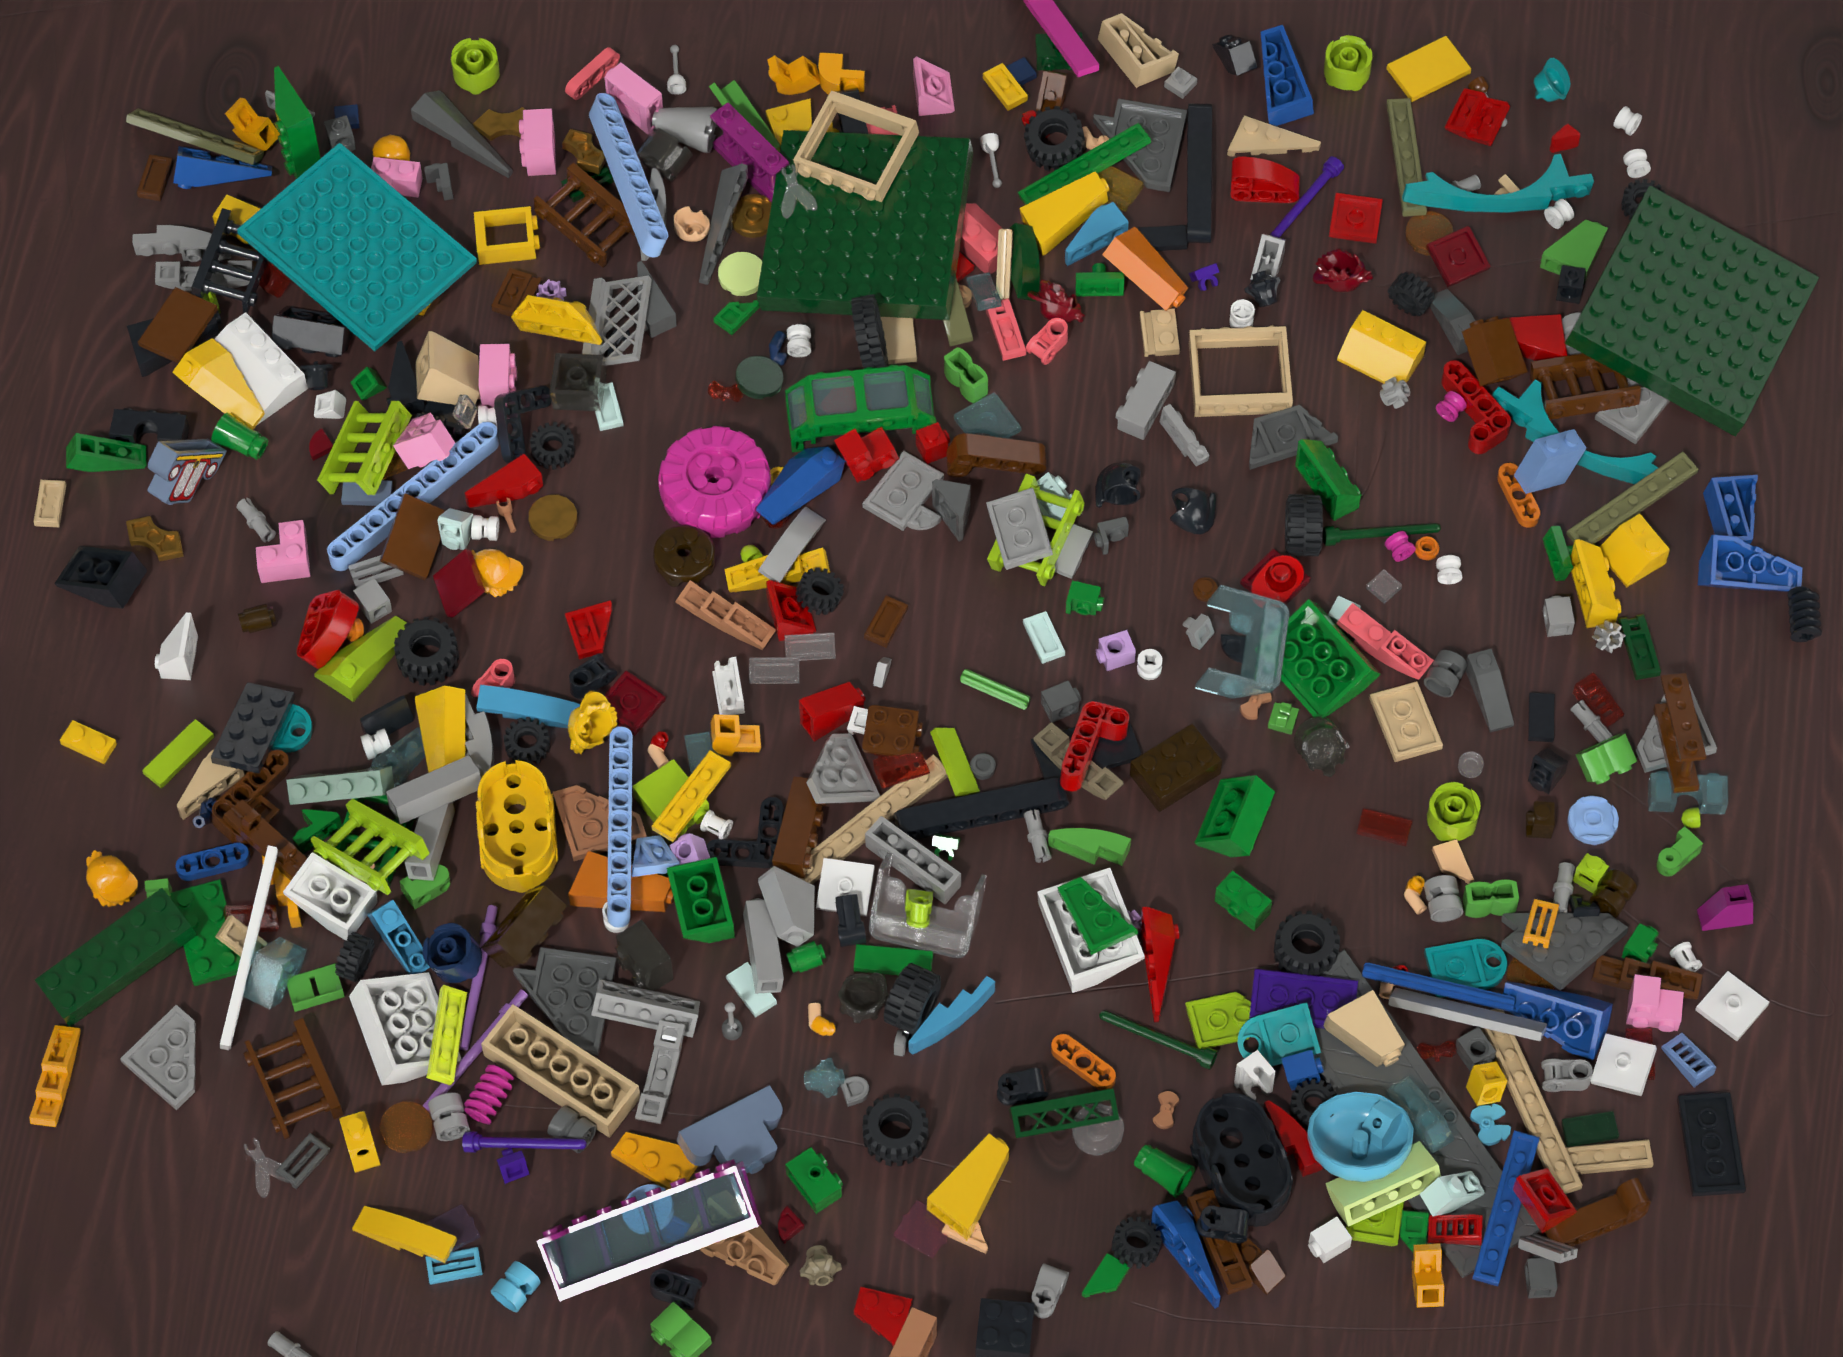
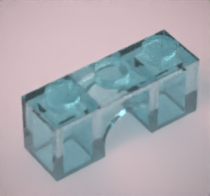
M1658 771L1651 773L1648 781V811L1674 812L1677 797L1690 795L1697 800L1700 813L1725 814L1728 805L1727 776H1720L1717 773L1697 775L1700 785L1698 791L1673 793L1668 772Z

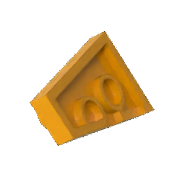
M625 1132L611 1151L613 1158L665 1189L671 1188V1182L684 1177L687 1182L698 1167L689 1162L678 1144Z

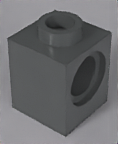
M347 115L324 121L331 149L341 143L349 151L356 150L353 132Z
M1069 681L1041 691V705L1050 722H1056L1079 712L1081 697L1077 688H1072Z
M1479 1027L1461 1036L1456 1041L1455 1051L1470 1072L1474 1065L1494 1062L1496 1050ZM1476 1049L1481 1051L1483 1054L1477 1056L1474 1055L1471 1052V1050Z
M1538 1255L1527 1259L1524 1271L1528 1298L1555 1297L1557 1280L1554 1261Z

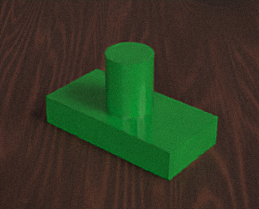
M1096 263L1092 266V272L1076 273V296H1124V273L1106 272L1104 264Z
M1551 526L1544 536L1543 542L1555 581H1565L1573 569L1571 562L1573 545L1566 546L1560 526Z

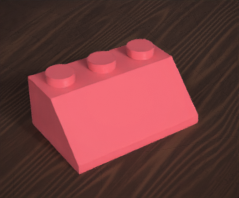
M966 203L960 251L981 271L990 276L997 270L998 232L1002 227L976 203Z

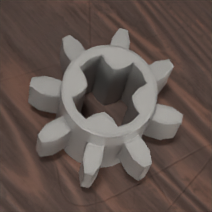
M1395 377L1385 381V384L1382 385L1383 389L1380 390V397L1386 406L1393 404L1395 409L1404 406L1405 402L1408 401L1407 397L1410 396V389L1404 380L1397 382Z
M1605 620L1604 624L1596 625L1594 635L1592 636L1593 639L1598 641L1595 647L1600 650L1605 649L1610 653L1613 652V649L1621 648L1623 638L1625 637L1624 634L1619 632L1622 626L1617 623L1612 624Z

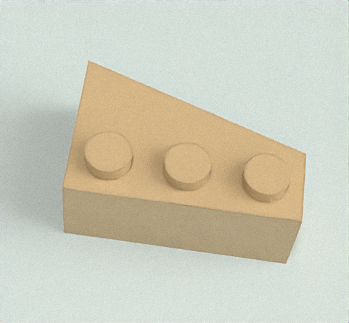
M1121 13L1102 21L1098 40L1135 87L1166 76L1175 70L1179 53L1174 50L1169 51L1161 45L1162 41L1149 37L1144 33V29Z

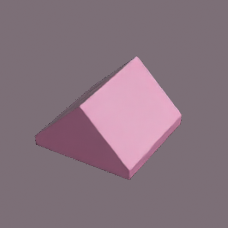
M917 56L913 58V78L919 116L954 112L950 73Z

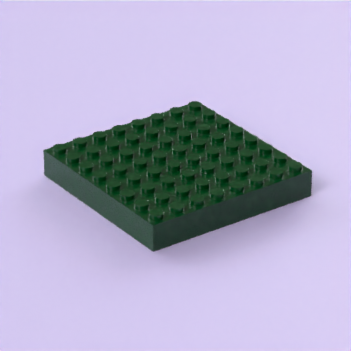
M783 130L780 153L789 161V165L779 171L775 179L757 291V299L761 311L853 315L851 299L874 294L881 317L950 320L973 159L970 138L917 136L883 201L879 202L877 200H867L855 192H845L833 184L826 185L819 179L811 176L804 177L800 175L796 170L793 159L809 131ZM826 132L811 161L876 185L902 136Z
M1649 186L1568 335L1565 344L1736 437L1746 423L1819 277L1660 190Z

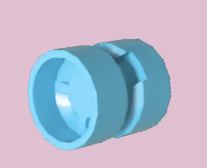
M514 1261L505 1272L506 1278L499 1279L490 1291L503 1306L513 1312H518L527 1301L526 1294L531 1295L540 1285L541 1281L528 1267Z

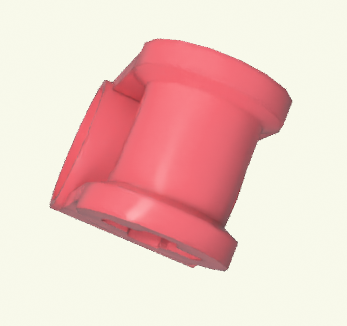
M1053 318L1048 321L1029 340L1026 352L1036 355L1044 365L1049 364L1068 342L1067 323L1061 318Z
M506 659L495 660L483 676L475 682L471 689V696L474 698L478 697L480 685L511 688L515 683L512 664ZM501 672H507V673H508L507 675H505V676H503V677H502V676H498V674L501 673Z

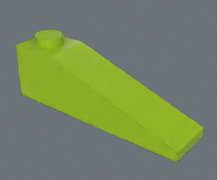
M394 616L360 637L357 641L336 652L326 665L318 669L314 676L354 702L395 655L394 641L395 638H398V631L400 629L405 630L404 625L406 622Z

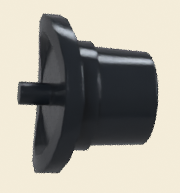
M314 361V365L299 367L307 379L308 390L328 389L329 371L333 369V364L318 365V361Z

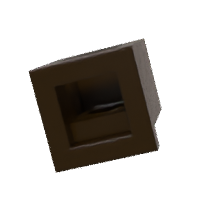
M1534 801L1532 811L1526 812V837L1551 839L1555 826V803Z

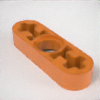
M1505 463L1499 468L1497 480L1518 523L1526 528L1534 527L1539 522L1540 509L1532 493L1525 494L1514 477L1518 466L1513 463ZM1505 472H1508L1509 475H1513L1512 485L1510 477L1505 476ZM1514 491H1522L1526 497L1518 500L1512 496V493ZM1524 506H1526V510H1527V512H1528L1529 515H1532V514H1533V518H1529L1528 515L1524 516V514H1525V508H1524Z
M1060 1034L1054 1037L1051 1043V1053L1054 1058L1096 1089L1102 1091L1113 1088L1116 1072L1109 1064L1069 1035ZM1065 1043L1068 1044L1067 1050L1058 1051V1044L1061 1046ZM1080 1057H1086L1091 1061V1064L1087 1068H1080L1076 1064V1060ZM1095 1065H1097V1072L1093 1071ZM1105 1074H1108V1075H1109V1078H1108L1109 1081H1107V1080H1105V1079H1104L1102 1082L1099 1081V1076H1100V1075H1102V1076H1104Z

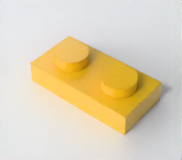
M1003 63L983 73L984 81L1007 111L1028 101V95Z
M72 720L60 739L61 745L103 764L106 763L117 745L115 739Z

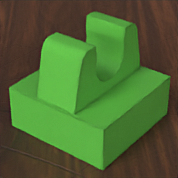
M1275 702L1268 728L1292 735L1299 709L1292 707V704L1282 702L1279 704Z

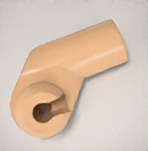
M1082 127L1085 147L1092 150L1109 140L1105 135L1095 138L1088 127Z

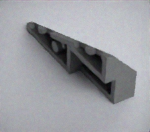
M440 90L424 93L411 108L414 121L450 140L453 148L507 178L513 174L510 166Z
M739 164L721 171L699 283L709 284L732 232V214L748 180V165Z

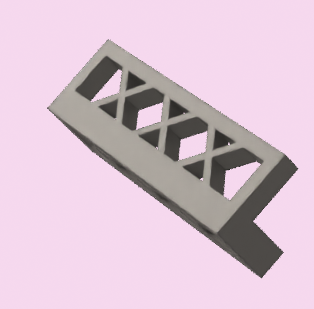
M599 979L591 1015L655 1030L658 1028L659 1020L685 1025L684 1036L693 1038L700 1001Z

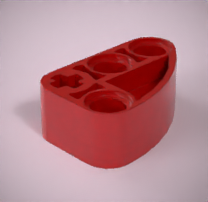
M1237 157L1233 159L1230 194L1233 200L1269 203H1294L1298 201L1300 177L1291 169L1260 158Z
M340 590L316 596L311 601L297 647V656L316 669L326 665L349 634L356 619L359 604Z

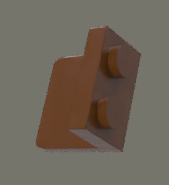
M877 705L869 706L862 750L865 753L902 757V768L912 769L913 760H918L920 745H916L917 737H922L923 723L919 722V711Z

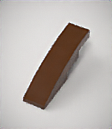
M1602 955L1595 961L1591 981L1630 990L1635 974L1661 978L1660 989L1684 992L1683 998L1698 999L1703 974L1654 960L1651 964L1627 957H1625L1624 961Z

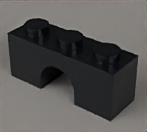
M130 408L114 409L109 436L113 440L138 444L140 437L146 433L157 434L158 441L187 440L190 427L187 416L176 412L168 414L158 413L153 410L145 412L135 411Z

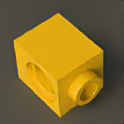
M1497 1062L1474 1065L1466 1088L1477 1106L1500 1102L1508 1080Z

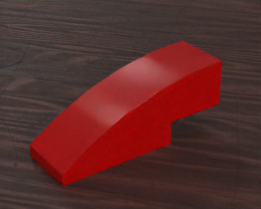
M1270 1100L1265 1101L1263 1109L1274 1125L1275 1133L1287 1152L1286 1156L1293 1154L1303 1177L1321 1171L1323 1167L1314 1159L1308 1143L1307 1132L1282 1108Z

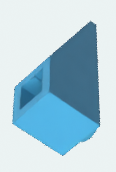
M394 900L385 902L367 914L380 937L408 975L422 973L430 968L424 960L421 943Z

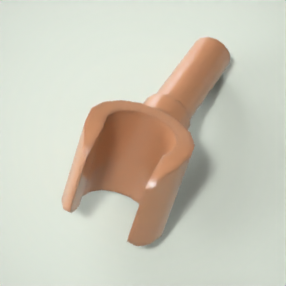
M506 498L508 504L506 506H500L499 501H497L499 515L506 519L510 532H516L511 515L513 512L511 500Z

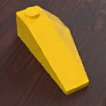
M213 338L188 351L173 370V373L223 413H230L238 421L254 430L265 412L253 391L249 389L243 379L244 375L238 370L233 361L232 354Z

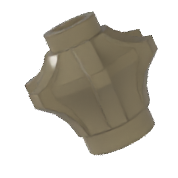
M821 1245L813 1246L806 1252V1262L800 1269V1276L807 1277L810 1285L826 1286L834 1281V1274L842 1270L841 1263L832 1258L827 1252L826 1247Z

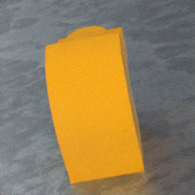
M820 53L818 65L820 86L824 92L829 95L831 90L842 91L858 88L859 92H864L865 71L844 70L843 54Z
M775 55L767 60L769 76L776 83L777 91L781 94L793 95L804 93L821 84L817 65L804 56L790 64L785 63Z
M239 98L225 113L235 127L232 131L249 146L267 151L280 135L268 117L258 116L245 98Z
M714 714L711 720L712 748L715 752L725 756H733L734 752L760 751L759 725H739V715Z
M1440 1243L1413 1246L1412 1280L1417 1308L1444 1306V1281L1441 1273L1442 1249Z

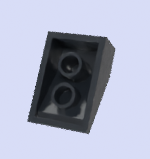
M79 546L54 584L59 588L105 607L123 609L137 586L141 583L147 569L133 552Z

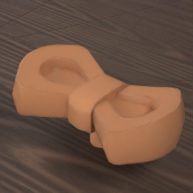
M1255 687L1253 696L1249 698L1248 702L1240 706L1242 716L1248 720H1256L1258 718V709L1261 705L1272 700L1270 691L1265 687Z
M1165 1091L1158 1095L1161 1104L1160 1112L1152 1119L1153 1123L1160 1129L1173 1127L1174 1120L1172 1115L1174 1108L1180 1101L1175 1093Z

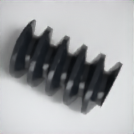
M1803 586L1790 589L1787 593L1789 598L1790 639L1794 642H1807L1821 636L1822 630L1819 628L1821 626V621L1819 620L1821 613L1818 611L1820 603L1817 602L1820 598L1819 594Z

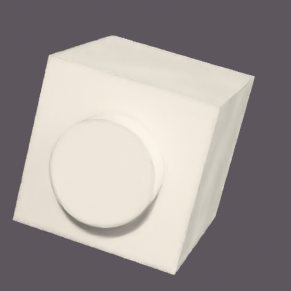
M1335 1217L1310 1233L1308 1246L1312 1254L1316 1258L1320 1257L1322 1262L1325 1263L1350 1248L1352 1237L1338 1217Z

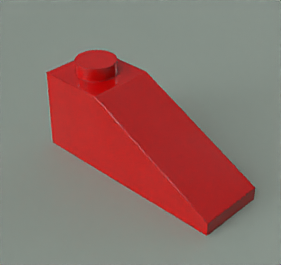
M523 454L464 492L466 504L469 508L496 504L497 501L499 503L507 502L506 498H509L511 501L524 499L528 495L537 493L543 486L542 474L530 459Z

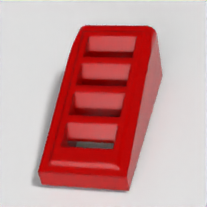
M1483 1215L1429 1216L1428 1243L1481 1246ZM1437 1223H1442L1441 1235H1436ZM1447 1224H1453L1452 1235H1447ZM1458 1224H1463V1235H1458ZM1469 1225H1474V1234L1468 1235Z

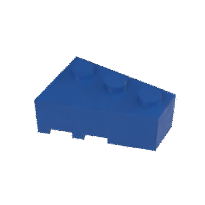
M1758 475L1711 478L1703 495L1715 535L1734 536L1751 544L1754 534V503L1756 501L1755 489Z

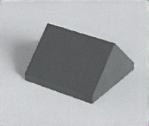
M935 479L932 481V506L957 540L961 541L964 538L970 513V485Z

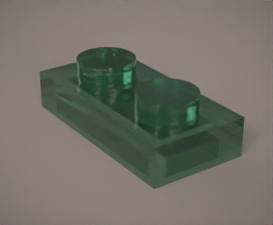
M1613 1111L1566 1118L1561 1121L1567 1147L1619 1138Z

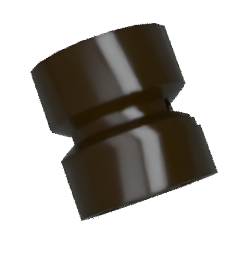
M1611 869L1602 880L1601 885L1597 887L1590 897V902L1592 903L1593 901L1599 906L1600 913H1609L1616 918L1624 909L1626 902L1631 899L1637 890V885L1624 872Z

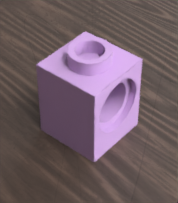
M1127 630L1099 639L1096 656L1100 664L1104 663L1107 671L1135 662L1136 650ZM1115 649V650H1118V651H1120V652H1118V653H1112V652H1110V650Z
M690 833L680 836L678 841L670 845L671 851L679 861V865L710 858L704 839Z

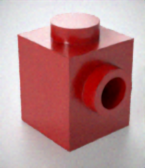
M938 422L916 430V447L926 464L947 457L946 451L950 443V437L945 429H941Z

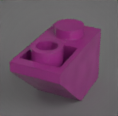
M1748 884L1721 888L1697 909L1702 931L1753 924V900Z

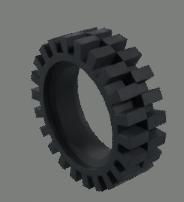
M871 294L852 298L851 308L854 330L856 331V341L858 342V350L860 351L863 367H888L885 334L875 295Z

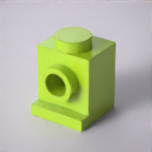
M1587 853L1576 868L1573 882L1594 893L1597 887L1601 885L1609 866L1601 858ZM1584 875L1593 880V883L1582 876Z

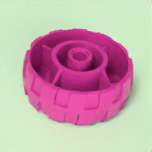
M713 426L706 429L701 427L688 432L686 436L679 441L676 440L668 448L665 461L662 460L659 470V492L665 510L674 522L677 521L680 525H691L700 528L710 538H722L725 535L738 534L746 530L756 518H760L761 514L756 511V508L771 487L770 468L762 449L757 447L754 440L743 432H736L730 430L729 427Z

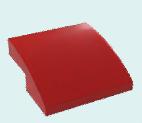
M1464 88L1445 125V129L1468 140L1491 146L1510 109V105L1505 101L1487 98L1484 92Z

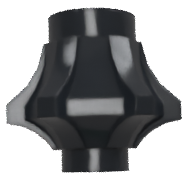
M1266 270L1252 274L1253 280H1251L1249 286L1244 288L1245 293L1250 294L1258 302L1260 308L1277 303L1276 296L1281 282L1280 277L1267 275Z

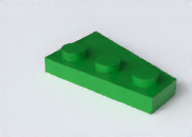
M1082 877L1057 887L1058 893L1091 955L1138 934V930L1132 924L1126 922L1115 908L1110 907L1103 900L1102 896Z

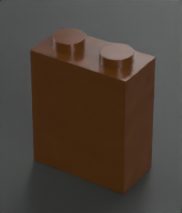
M1495 316L1485 321L1480 319L1470 323L1471 328L1462 331L1480 386L1512 380L1528 372L1509 318L1499 320L1498 316Z

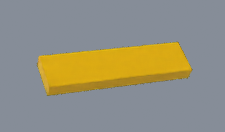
M709 750L653 823L652 830L674 842L729 770L731 762Z

